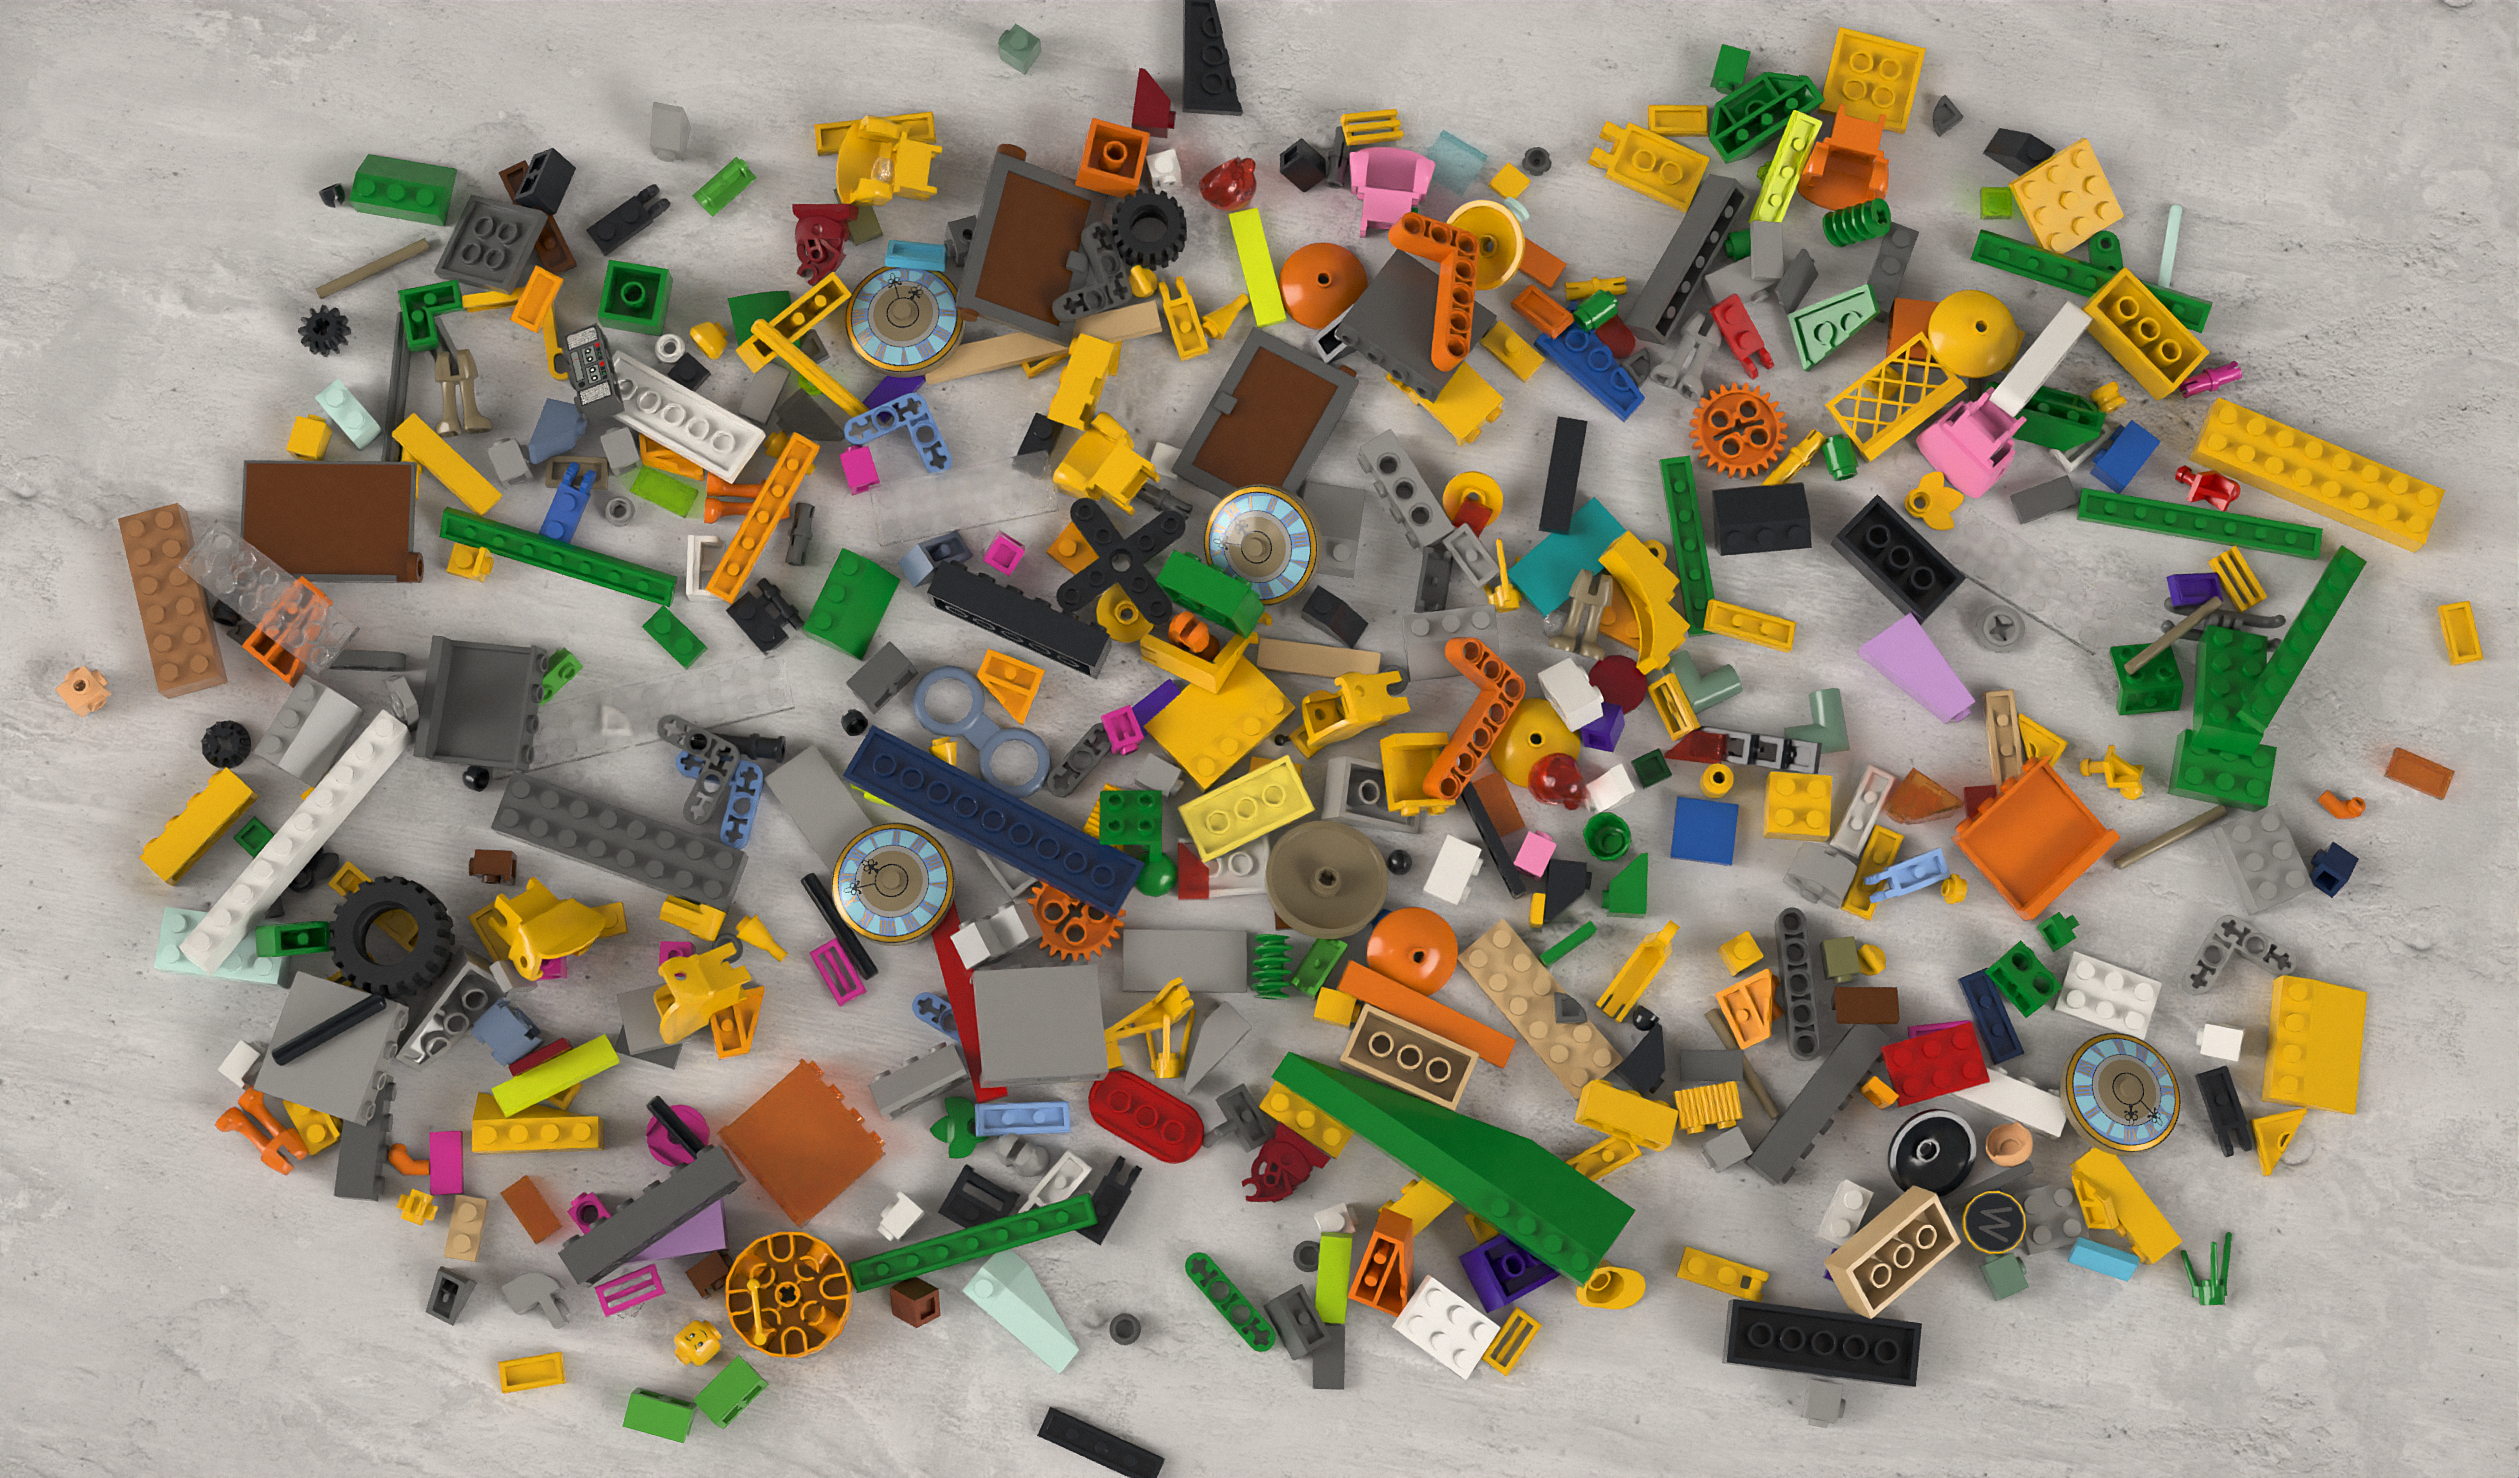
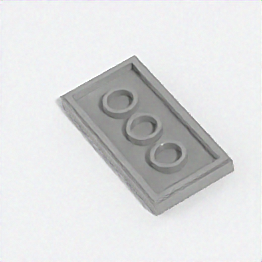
M814 743L764 778V781L831 873H833L839 854L847 843L860 832L873 826Z
M1124 929L1123 992H1160L1169 981L1181 976L1183 983L1180 987L1185 985L1189 993H1247V930Z

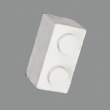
M1570 657L1538 673L1543 695L1570 732L1603 716L1601 703L1604 702L1600 690L1597 686L1592 687L1589 684V678L1582 666L1577 667Z
M1447 835L1422 895L1453 909H1456L1459 902L1465 904L1472 888L1466 884L1471 874L1474 876L1478 875L1484 859L1479 858L1482 849Z
M1844 1179L1840 1181L1814 1238L1833 1248H1840L1855 1235L1874 1193L1849 1180Z

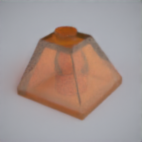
M1912 768L1903 777L1883 808L1888 811L1887 815L1893 821L1899 824L1905 822L1907 825L1951 818L1962 808L1965 802L1915 768Z

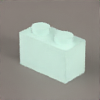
M339 379L335 380L315 397L318 403L360 451L384 432Z

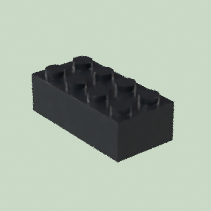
M1878 494L1834 537L1830 544L1905 616L1912 613L1920 626L1966 579L1961 572Z

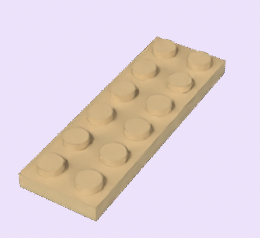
M1504 918L1457 956L1459 964L1575 1101L1580 1098L1582 1088L1592 1080L1603 1079L1624 1061L1588 1017L1587 1023L1556 1024L1554 992L1567 993Z

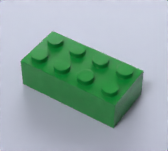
M2212 625L2206 626L2197 644L2192 745L2253 756L2264 737V732L2260 733L2239 719L2236 714L2267 665L2268 636Z

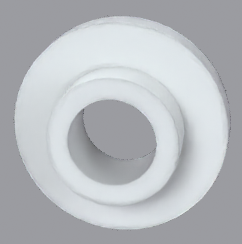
M664 334L656 341L655 353L664 363H676L685 354L684 341L676 334ZM674 345L676 350L673 353L668 354L665 352L667 346Z

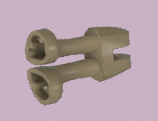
M469 349L457 350L459 374H453V364L449 351L437 354L435 382L441 383L443 416L441 421L437 423L435 432L441 438L455 437L462 434L456 406V385H459L461 392L464 431L470 434L492 431L491 420L482 416L477 409L474 380L479 375L476 363Z
M1582 568L1569 592V596L1573 600L1566 625L1559 635H1554L1550 638L1549 647L1574 653L1579 625L1586 605H1590L1584 634L1577 654L1603 661L1605 650L1598 645L1597 636L1604 609L1611 606L1613 579L1612 576L1601 574L1595 588V595L1589 594L1593 571Z

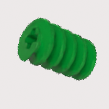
M1876 198L1873 201L1868 200L1863 204L1858 203L1854 206H1847L1844 209H1837L1834 212L1829 211L1823 217L1822 226L1828 241L1835 247L1842 248L1846 245H1853L1857 242L1886 235L1891 227V212L1886 201Z
M1259 934L1255 936L1254 940L1262 945L1255 947L1253 951L1254 954L1262 957L1255 959L1252 963L1254 967L1261 969L1253 972L1251 976L1259 981V983L1252 984L1250 988L1251 991L1259 994L1254 996L1255 998L1267 1000L1289 999V995L1281 992V988L1290 986L1289 982L1282 980V976L1291 974V970L1283 967V964L1292 962V958L1284 955L1285 951L1293 949L1292 945L1285 943V939H1289V936L1276 934Z

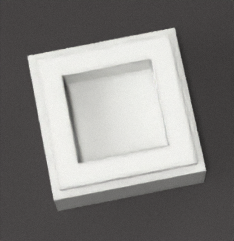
M1157 442L1150 463L1156 468L1154 471L1161 476L1177 480L1178 476L1171 473V469L1182 449Z

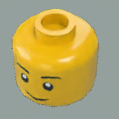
M693 1320L674 1337L677 1347L674 1354L685 1366L691 1363L696 1367H701L719 1352L721 1347L719 1340L722 1337L709 1321Z

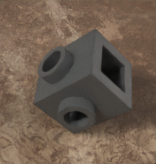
M976 215L947 223L944 246L948 257H953L956 267L965 265L977 221Z

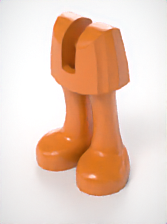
M708 471L704 523L713 524L719 518L729 515H747L754 503L725 502L710 497L730 496L756 499L766 480L763 479L761 484H731ZM790 506L787 507L780 520L789 518Z
M1189 611L1182 612L1173 618L1168 628L1170 644L1182 650L1188 646L1189 648L1186 652L1207 662L1214 660L1219 653L1220 644L1218 639L1209 633L1207 625L1195 618V615Z
M253 1085L242 1094L238 1104L245 1111L251 1113L270 1132L274 1139L270 1140L258 1130L237 1106L228 1109L216 1121L215 1127L221 1132L233 1130L244 1135L262 1153L261 1161L287 1176L295 1167L278 1149L284 1145L288 1152L301 1161L308 1155L309 1151L293 1127L286 1129L272 1116L264 1104V1093L254 1090Z

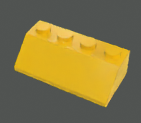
M2126 267L2122 268L2080 308L2093 317L2086 330L2156 401L2174 392L2210 353Z

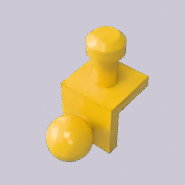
M2115 745L2108 746L2104 761H2092L2091 758H2084L2080 762V773L2084 777H2091L2092 773H2105L2108 788H2120V793L2125 799L2135 800L2142 795L2143 785L2140 781L2144 772V766L2131 765L2117 756Z

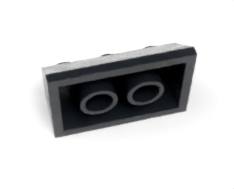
M1803 482L1712 490L1715 550L1721 556L1812 548L1810 514Z

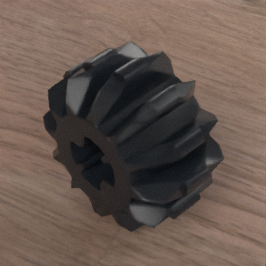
M322 304L319 313L314 308H310L309 311L312 316L310 318L301 317V321L306 326L298 328V333L304 336L301 339V343L304 347H309V351L314 355L321 351L323 357H328L330 349L339 354L340 349L338 345H348L349 343L344 337L351 334L350 327L346 326L349 322L348 318L345 315H340V311L336 307L329 311L328 307ZM327 327L328 333L323 335L322 329Z

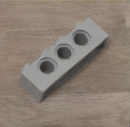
M1391 428L1360 446V457L1357 460L1366 474L1370 472L1376 480L1373 485L1382 499L1386 497L1392 506L1389 508L1390 513L1398 524L1402 522L1408 532L1405 535L1413 549L1419 548L1423 554L1425 546L1434 548L1455 531L1452 523ZM1385 462L1393 463L1396 471L1390 474L1384 473L1380 469V465ZM1406 487L1411 490L1412 496L1402 499L1396 494V490ZM1422 512L1427 515L1428 521L1424 524H1418L1413 521L1412 515Z

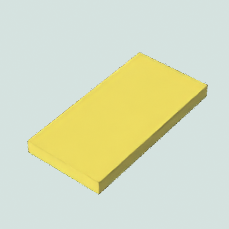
M1289 755L1283 756L1177 807L1204 864L1315 811Z

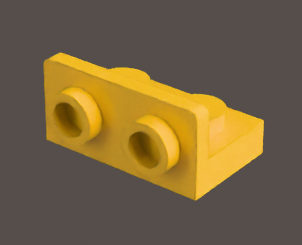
M287 1100L282 1101L311 1156H315L341 1141L343 1119Z

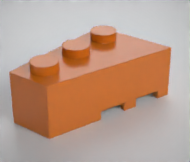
M301 576L244 642L242 647L294 688L302 674H304L333 601Z
M1383 1207L1347 1297L1399 1317L1414 1295L1413 1219Z

